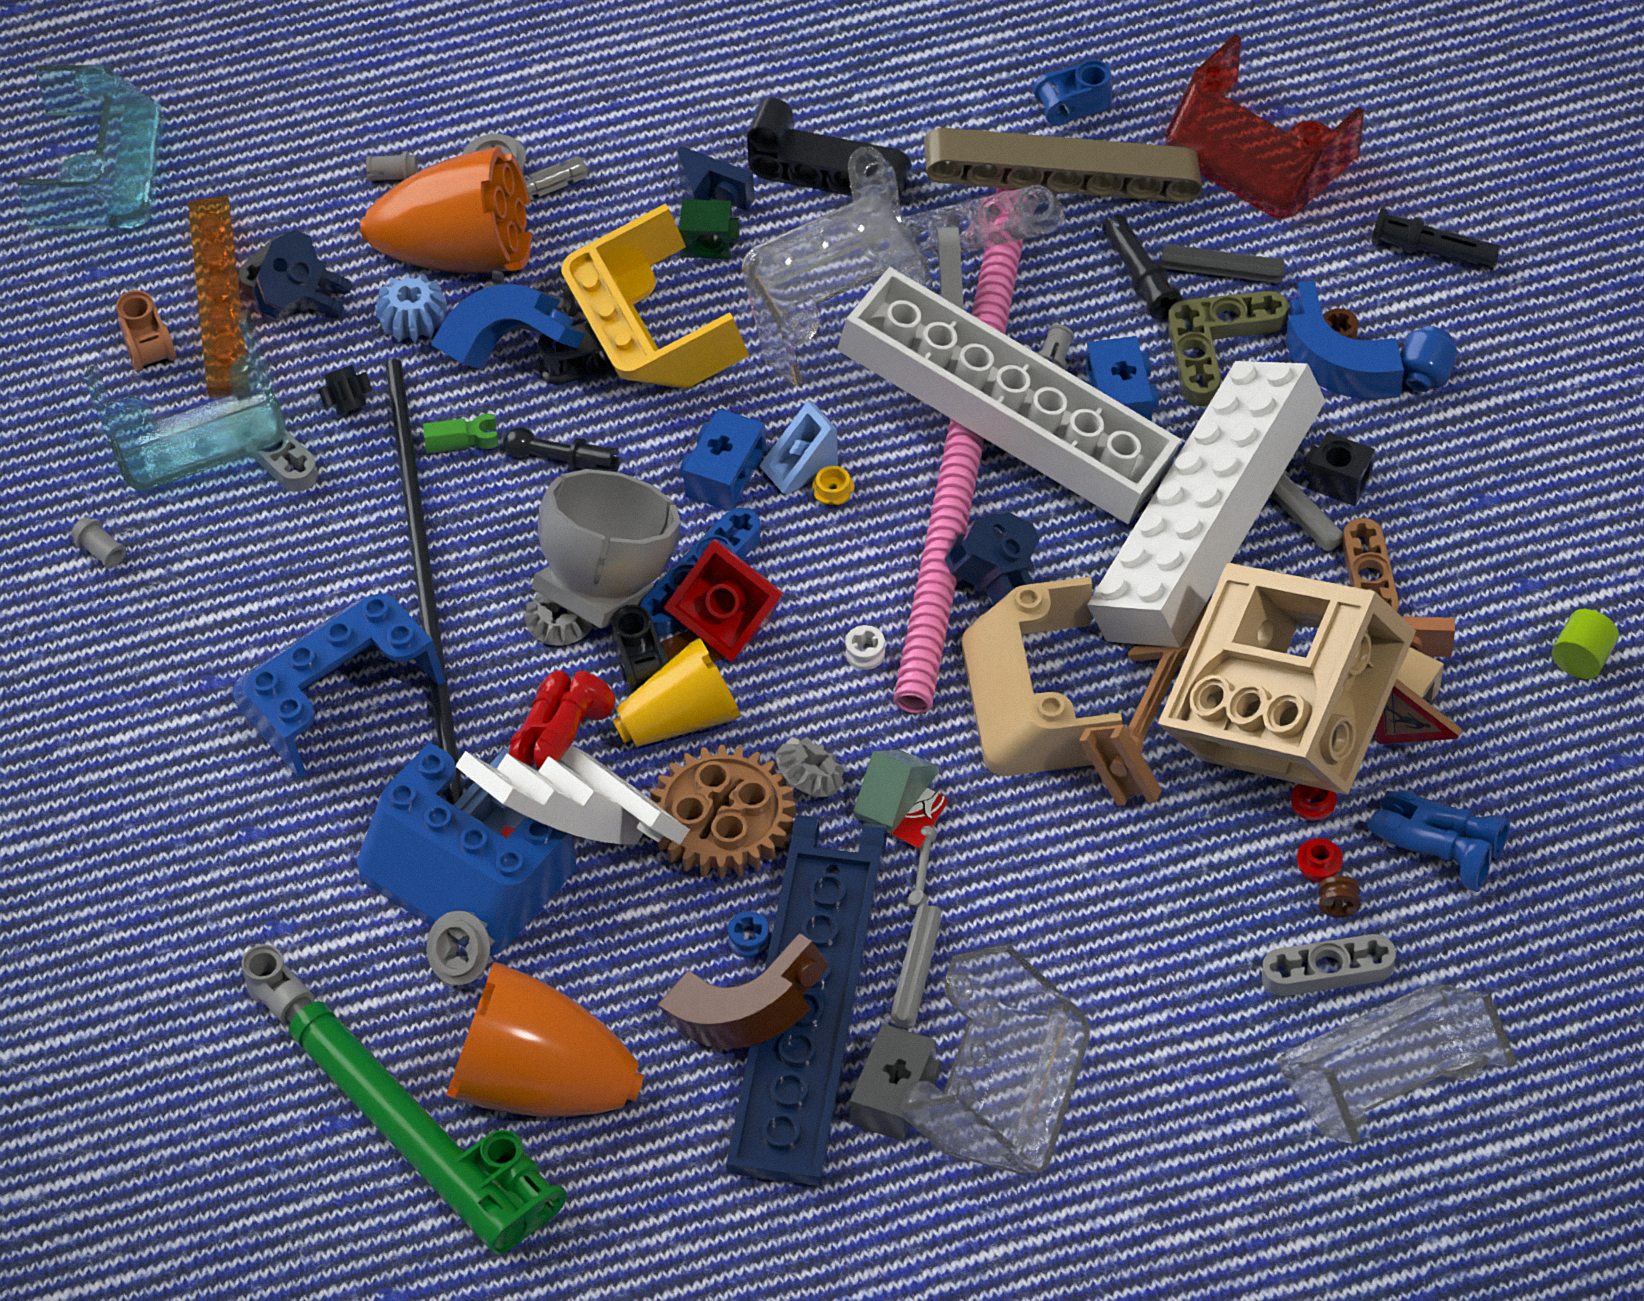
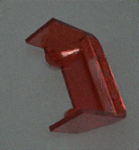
M1235 34L1195 70L1166 129L1165 146L1191 148L1198 155L1200 173L1271 217L1278 219L1290 218L1302 210L1360 155L1364 110L1357 107L1333 130L1320 122L1308 120L1299 122L1287 133L1226 97L1238 83L1241 37Z

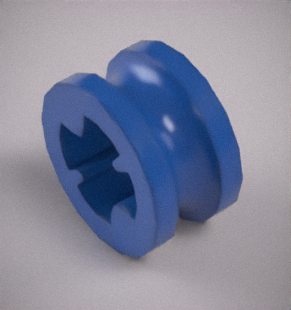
M745 911L735 915L730 920L728 925V942L734 954L750 959L760 956L767 950L770 942L769 925L763 915L757 912ZM743 930H754V939L744 940Z

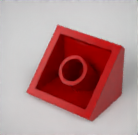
M714 539L666 603L664 609L730 662H733L771 620L784 593L718 540Z

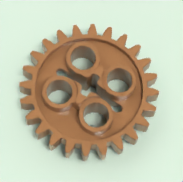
M720 745L717 755L711 756L706 747H702L700 759L695 760L690 754L685 753L684 767L671 762L669 764L670 777L665 775L657 777L658 789H651V800L690 829L680 845L663 836L660 842H657V848L659 850L668 849V859L671 863L682 858L684 871H689L697 864L700 865L701 877H705L711 868H717L720 879H724L727 868H734L740 877L743 876V865L749 863L758 871L761 869V856L773 861L776 859L775 846L781 848L787 846L786 834L792 833L793 818L796 817L793 788L787 786L786 778L782 773H775V762L773 760L761 766L760 752H755L747 759L743 756V747L739 746L733 755H727L725 746ZM710 785H719L717 787H709ZM749 803H758L756 805H749ZM687 818H696L694 820H686ZM726 836H736L734 838H724Z

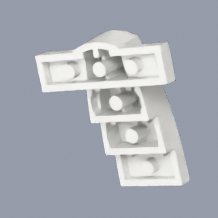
M572 744L561 758V761L568 765L567 767L548 756L540 770L537 771L511 755L506 754L496 769L466 751L455 766L502 804L540 823L586 839L614 844L637 845L644 833L657 842H660L662 837L665 836L680 845L690 830L593 756Z

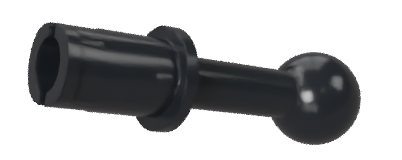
M515 427L509 430L503 439L505 453L517 460L536 455L569 462L570 469L574 472L582 469L617 472L620 466L618 448L587 444V441L583 438H576L572 445L538 439L531 430L525 427Z

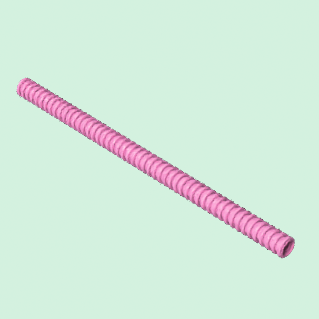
M996 189L994 207L992 209L971 315L1003 334H1006L1013 289L1015 288V279L1017 278V269L1019 268V260L1021 258L1030 203L1032 201L1033 191ZM951 418L942 456V465L940 466V475L937 480L931 518L929 519V528L927 529L925 549L922 554L923 559L920 564L918 582L916 583L914 603L912 604V613L909 618L905 647L903 648V658L900 662L896 691L894 693V703L896 706L909 713H924L933 706V696L935 695V686L938 681L944 641L946 640L948 619L950 618L955 586L957 584V577L951 574L944 558L953 540L967 532V523L970 518L969 512L972 507L985 439Z

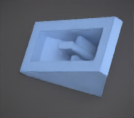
M807 401L759 466L782 493L789 494L812 482L822 468L838 466L837 429L812 401Z

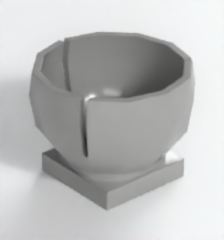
M584 469L561 474L560 477L557 476L544 494L539 506L538 537L542 552L550 566L535 573L531 589L599 628L612 623L613 614L619 608L625 605L640 606L643 598L655 586L651 583L659 577L669 564L680 537L681 521L677 506L673 505L674 502L655 486L623 473Z

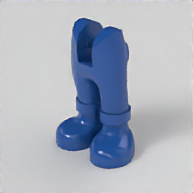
M1404 790L1401 792L1386 791L1381 800L1382 809L1376 810L1367 824L1369 831L1398 847L1417 853L1439 856L1448 862L1454 859L1460 865L1463 886L1475 892L1480 891L1485 883L1490 869L1491 858L1498 859L1501 855L1510 830V822L1506 818L1496 815L1476 817L1472 811L1447 806Z

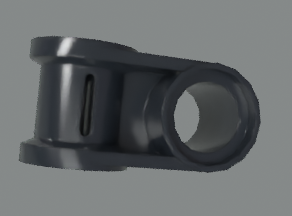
M588 321L573 326L585 333L578 348L559 343L544 333L539 337L538 350L543 356L539 365V371L544 381L549 384L562 385L590 376L605 375L615 370ZM553 341H555V349L552 347ZM559 364L563 366L562 373H560Z
M625 605L613 614L614 651L619 661L627 691L632 693L637 690V686L643 685L665 666L669 660L663 644H660L650 614L646 609L637 605Z

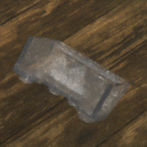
M1010 944L953 955L945 977L944 990L952 1006L969 1021L944 1093L929 1081H919L910 1084L905 1091L898 1113L946 1155L1020 1175L1042 1172L1050 1163L1089 1043L1090 1028L1088 1021L1076 1005Z

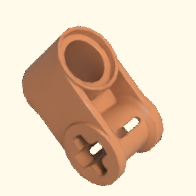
M140 290L128 291L122 294L116 303V309L122 336L135 371H142L144 365L166 358L169 361L176 360V352L166 325L162 323L152 297Z

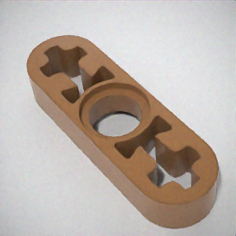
M1368 518L1354 519L1345 526L1342 542L1351 587L1375 591L1398 613L1399 600L1382 528L1377 522ZM1356 537H1364L1365 541L1369 542L1368 552L1362 553L1361 541ZM1373 568L1378 570L1382 577L1375 581H1368L1360 577L1358 573L1362 569Z

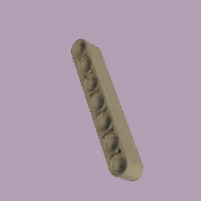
M937 128L928 132L924 137L927 176L930 180L937 183L1170 202H1188L1199 197L1202 193L1199 159L1196 151L1191 148L956 128Z

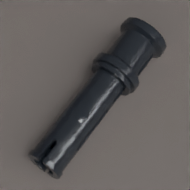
M1386 208L1380 209L1372 236L1373 244L1378 245L1382 241L1404 247L1406 253L1412 254L1421 250L1478 265L1494 271L1501 247L1499 244L1484 242L1426 226L1425 221H1422V218L1419 217L1411 220L1389 214Z
M1121 214L1114 215V219L1119 225L1118 228H1116L1109 217L1103 223L1102 231L1132 274V287L1137 295L1144 297L1147 302V311L1152 318L1156 320L1168 318L1171 306L1179 301H1183L1182 295L1178 289L1171 287L1168 283V274L1164 267L1152 262L1128 225L1125 216Z

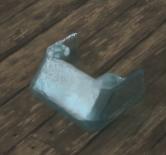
M36 65L35 72L46 116L101 115L95 154H80L67 159L61 166L59 179H18L17 187L28 229L136 228L145 224L152 215L164 127V118L160 104L103 65Z
M249 309L240 311L238 325L249 353L237 358L233 362L229 373L230 383L235 394L157 422L149 405L138 397L129 396L111 402L97 364L88 365L84 375L86 386L122 477L133 489L139 491L154 489L272 447L283 438L286 428L284 412L270 364Z

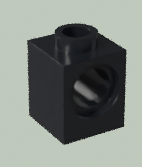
M1327 432L1320 446L1313 445L1306 458L1304 469L1310 471L1308 489L1356 506L1372 477L1375 449Z

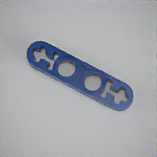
M735 508L724 514L643 598L640 606L650 614L657 635L669 634L681 624L669 612L667 615L662 613L665 610L664 606L669 601L668 597L671 598L677 590L676 584L680 580L685 579L712 540H718L742 560L758 544L761 537L760 519L753 510ZM745 526H746V527H749V531H746V530L743 529V528H744ZM733 528L739 529V531L735 535ZM655 611L656 613H659V614H657L656 616H653V615H652V612Z

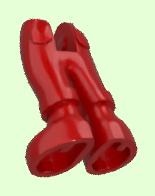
M564 671L550 673L539 685L536 698L524 723L511 738L508 754L531 768L535 763L538 770H540L548 756L559 762L573 743L580 723L585 717L598 721L607 718L611 714L616 703L614 693L603 680L586 671H578L572 681Z

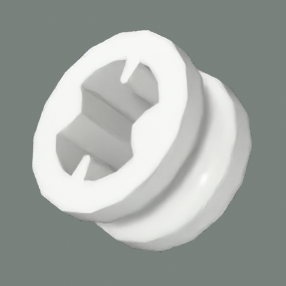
M863 625L855 627L847 634L845 652L847 661L851 666L860 670H870L883 662L885 657V639L879 629ZM865 644L872 645V647H868L865 650V652L858 650V648H863Z

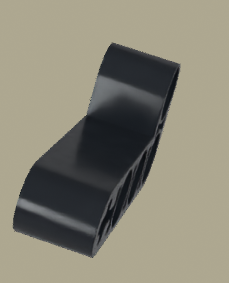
M765 98L759 102L747 133L749 168L755 175L765 180L883 203H892L900 199L912 166L911 159L907 154L894 148L795 130L792 108L786 102L777 98Z

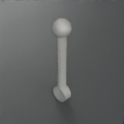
M924 826L920 831L922 835L927 837L921 846L915 890L908 896V903L916 910L921 904H927L928 897L924 893V885L931 843L937 837L936 830L931 826Z

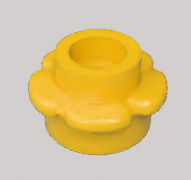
M827 466L817 473L812 483V489L815 491L814 496L819 502L829 505H840L850 499V493L854 491V482L844 468L840 466Z

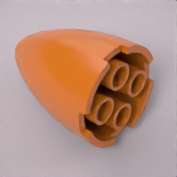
M501 146L469 152L446 159L415 173L383 194L366 211L365 218H362L360 222L362 238L365 242H369L373 249L393 259L414 266L456 273H492L493 270L500 272L521 270L529 261L533 236L530 231L525 232L527 216L524 205L530 204L522 171L512 153L504 154Z
M493 962L446 1097L478 1107L511 1114L540 1117L581 1116L623 1108L627 1099L635 1102L645 1075L637 1072L639 1062L624 1043L582 1005L528 974Z

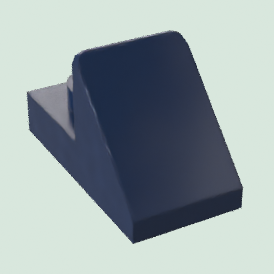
M682 146L677 151L679 180L687 199L710 200L713 198L731 201L732 206L745 211L750 208L755 200L753 172Z

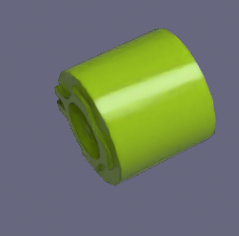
M1576 610L1569 617L1551 651L1552 658L1557 666L1567 674L1581 679H1593L1600 674L1620 636L1618 628L1612 620L1595 610Z

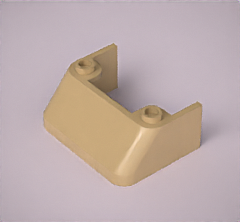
M1091 577L1016 587L963 633L962 654L985 766L994 774L1012 776L1093 765L1079 741L1085 728L1122 725L1121 713L1076 718L1073 704L1066 696L1056 692L1034 694L1022 634L1090 626L1091 611L1087 604L1092 597Z

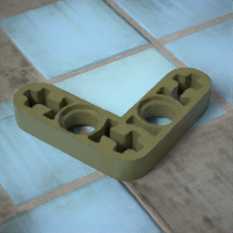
M1262 291L1183 300L1171 306L1168 316V333L1181 391L1186 401L1195 406H1208L1220 387L1221 375L1212 340L1274 333L1285 327L1288 318V301L1282 294L1275 291ZM1266 309H1271L1273 315L1268 314ZM1224 311H1231L1236 313L1239 318L1236 321L1225 322L1220 320L1217 315ZM1247 311H1251L1250 318H1247ZM1183 319H1189V322L1193 324L1192 332L1186 333V325ZM1191 347L1199 348L1205 352V355L1200 358H1189L1184 355L1183 351ZM1202 373L1203 384L1206 388H1200L1199 384L1196 383V374Z

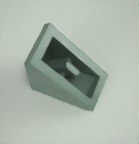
M901 750L873 751L854 807V817L869 824L887 826V831L893 833L938 774L939 766Z

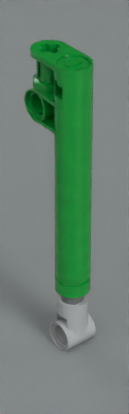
M267 944L256 945L244 954L242 970L250 997L257 1003L265 1004L283 1024H290L288 1033L303 1047L305 1052L493 1254L500 1255L514 1248L561 1210L567 1200V1192L560 1185L551 1186L539 1174V1166L524 1151L523 1143L518 1135L508 1130L494 1131L464 1152L347 1026L336 1017L331 1009L324 1002H314L313 994L284 964L283 956L277 948ZM271 972V974L267 976H259L263 973ZM500 1158H512L507 1163H495Z

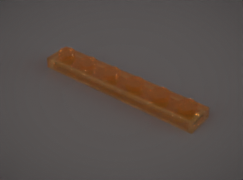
M229 196L188 201L209 398L249 393L251 392Z

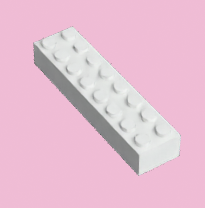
M890 266L846 318L837 348L839 352L1128 525L1170 469L1181 442L1180 438Z
M1235 361L1087 604L1107 642L1181 647L1216 588L1226 563H1230L1325 403L1324 396L1308 364Z

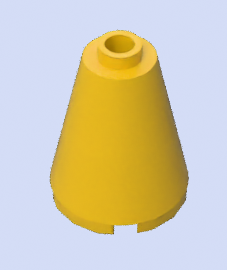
M701 638L692 641L616 707L620 716L612 721L624 743L633 739L636 747L734 721L742 716L717 666L711 661L708 655L709 652Z

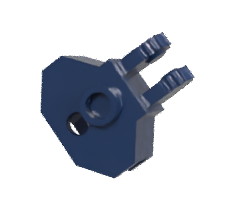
M294 229L271 242L252 289V294L260 316L275 322L298 310L306 313L308 308L337 318L343 313V303L317 292L316 288L320 286L340 295L350 294L353 285L348 278L324 269L326 263L318 260L311 237Z
M1010 512L980 518L971 523L966 534L959 535L953 540L944 560L952 575L975 585L979 593L987 591L992 603L997 604L1016 587L1034 584L1028 571L1034 566L1031 556L1040 538L1032 523ZM993 527L999 528L1002 533L994 530Z

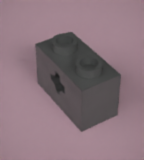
M882 1023L850 1099V1125L905 1141L910 1126L917 1127L922 1119L926 1100L922 1097L926 1087L933 1088L940 1074L942 1061L936 1059V1040Z

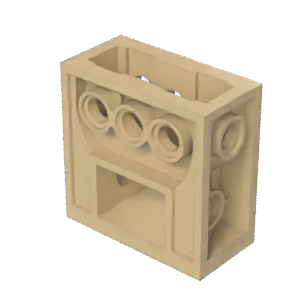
M1227 562L1158 721V725L1201 761L1348 795L1416 630L1375 591ZM1298 625L1318 628L1306 658L1286 654Z

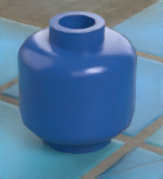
M1424 326L1421 330H1415L1408 334L1400 353L1404 369L1403 377L1406 379L1405 383L1407 386L1420 392H1427L1430 388H1439L1446 385L1458 357V349L1452 342L1453 338L1448 332L1438 327Z

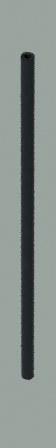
M391 359L386 362L385 368L422 629L433 640L446 681L438 687L429 677L438 745L440 749L451 755L456 766L459 759L403 368L400 360ZM457 767L453 782L445 790L446 801L452 805L463 795L461 773Z

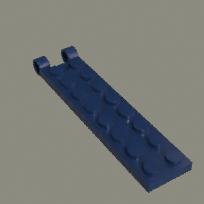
M796 815L765 971L799 933L814 943L829 967L821 975L818 982L810 987L802 996L811 1010L783 1033L749 1047L726 1161L727 1174L816 1186L822 1185L879 873L885 855L887 826L864 823L859 850L856 853L817 848L820 818ZM831 869H835V870H837L839 873H838V874H834V873H827V872H828L829 870H831Z

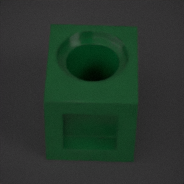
M682 199L679 232L686 248L680 250L681 257L730 259L731 242L738 243L740 235V219L732 218L731 201Z

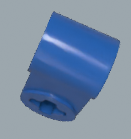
M1088 60L1079 65L1048 72L1040 76L1033 84L1032 91L1035 98L1042 101L1047 121L1051 125H1064L1072 120L1107 110L1112 102V75L1110 67L1100 60Z

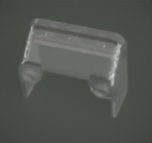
M878 195L866 196L759 244L745 255L742 262V273L765 362L795 387L803 384L794 347L807 342L815 335L819 326V315L816 305L883 275L889 266L934 292L928 263L891 203Z
M1431 985L1415 990L1289 1050L1277 1059L1285 1081L1322 1135L1335 1139V1141H1343L1350 1144L1361 1141L1359 1136L1362 1132L1361 1125L1368 1119L1365 1112L1439 1076L1455 1077L1457 1082H1464L1480 1076L1484 1072L1482 1067L1487 1064L1506 1068L1517 1065L1491 994L1445 985Z

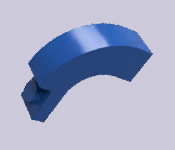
M1315 281L1298 282L1297 297L1295 300H1290V315H1288L1286 345L1295 363L1308 364L1318 385L1340 395L1372 400L1399 398L1401 396L1404 369L1397 339L1365 341L1351 339L1337 333L1327 324L1322 315Z
M501 284L479 290L460 302L446 317L431 345L462 364L483 370L497 342L507 332L516 327L530 325L555 341L574 348H578L585 333L571 326L574 318L556 309L561 301L560 299L526 286Z

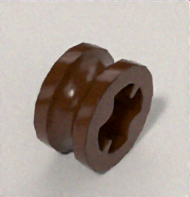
M1335 308L1323 315L1331 328L1334 327L1335 330H1338V327H1343L1346 329V331H1343L1340 328V332L1337 333L1357 340L1358 319L1354 313L1343 308Z
M1333 876L1326 878L1318 885L1319 896L1321 897L1319 909L1323 914L1342 918L1352 916L1359 911L1360 898L1358 895L1360 894V885L1357 880L1346 876Z

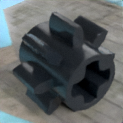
M350 365L323 375L327 386L319 388L318 392L324 408L334 405L337 415L367 405L364 394L373 391L367 372L357 375L354 366Z

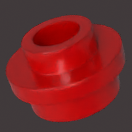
M1297 784L1291 793V806L1294 812L1304 819L1312 821L1322 820L1330 816L1335 810L1337 797L1333 791ZM1314 799V800H1317V801H1319V802H1318V803H1312V802H1309L1308 800Z
M1315 838L1306 841L1300 846L1296 861L1299 870L1305 878L1312 882L1321 883L1326 878L1336 876L1342 868L1343 855L1340 848L1332 841ZM1314 856H1322L1326 859L1318 860L1315 859Z

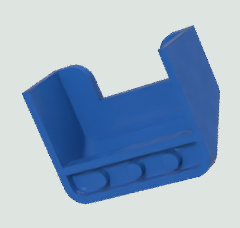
M375 594L352 603L242 675L235 682L232 693L237 708L299 779L307 775L294 738L306 731L312 725L315 718L313 705L302 691L371 645L375 644L392 661L405 662L414 659L438 687L446 682L433 640L393 597L386 594Z
M428 742L383 790L357 858L359 876L364 884L431 927L441 916L452 911L475 913L479 920L488 923L487 933L490 938L495 940L490 946V956H494L506 949L577 870L573 835L528 817L506 838L439 797L453 782L456 775V767L450 754ZM457 940L458 944L465 948L469 943L468 940Z

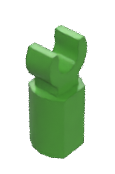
M482 414L473 421L457 419L424 423L423 430L427 454L469 449V446L477 445L483 449H492L499 446L497 431L484 432L497 429L495 414Z

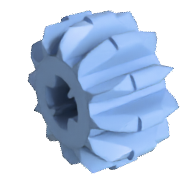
M407 272L405 279L398 280L391 277L388 287H380L379 299L376 300L377 305L375 309L385 334H394L398 342L406 337H410L416 343L418 336L421 335L432 339L434 329H439L444 322L447 310L446 298L443 296L438 282H429L425 274L414 279Z

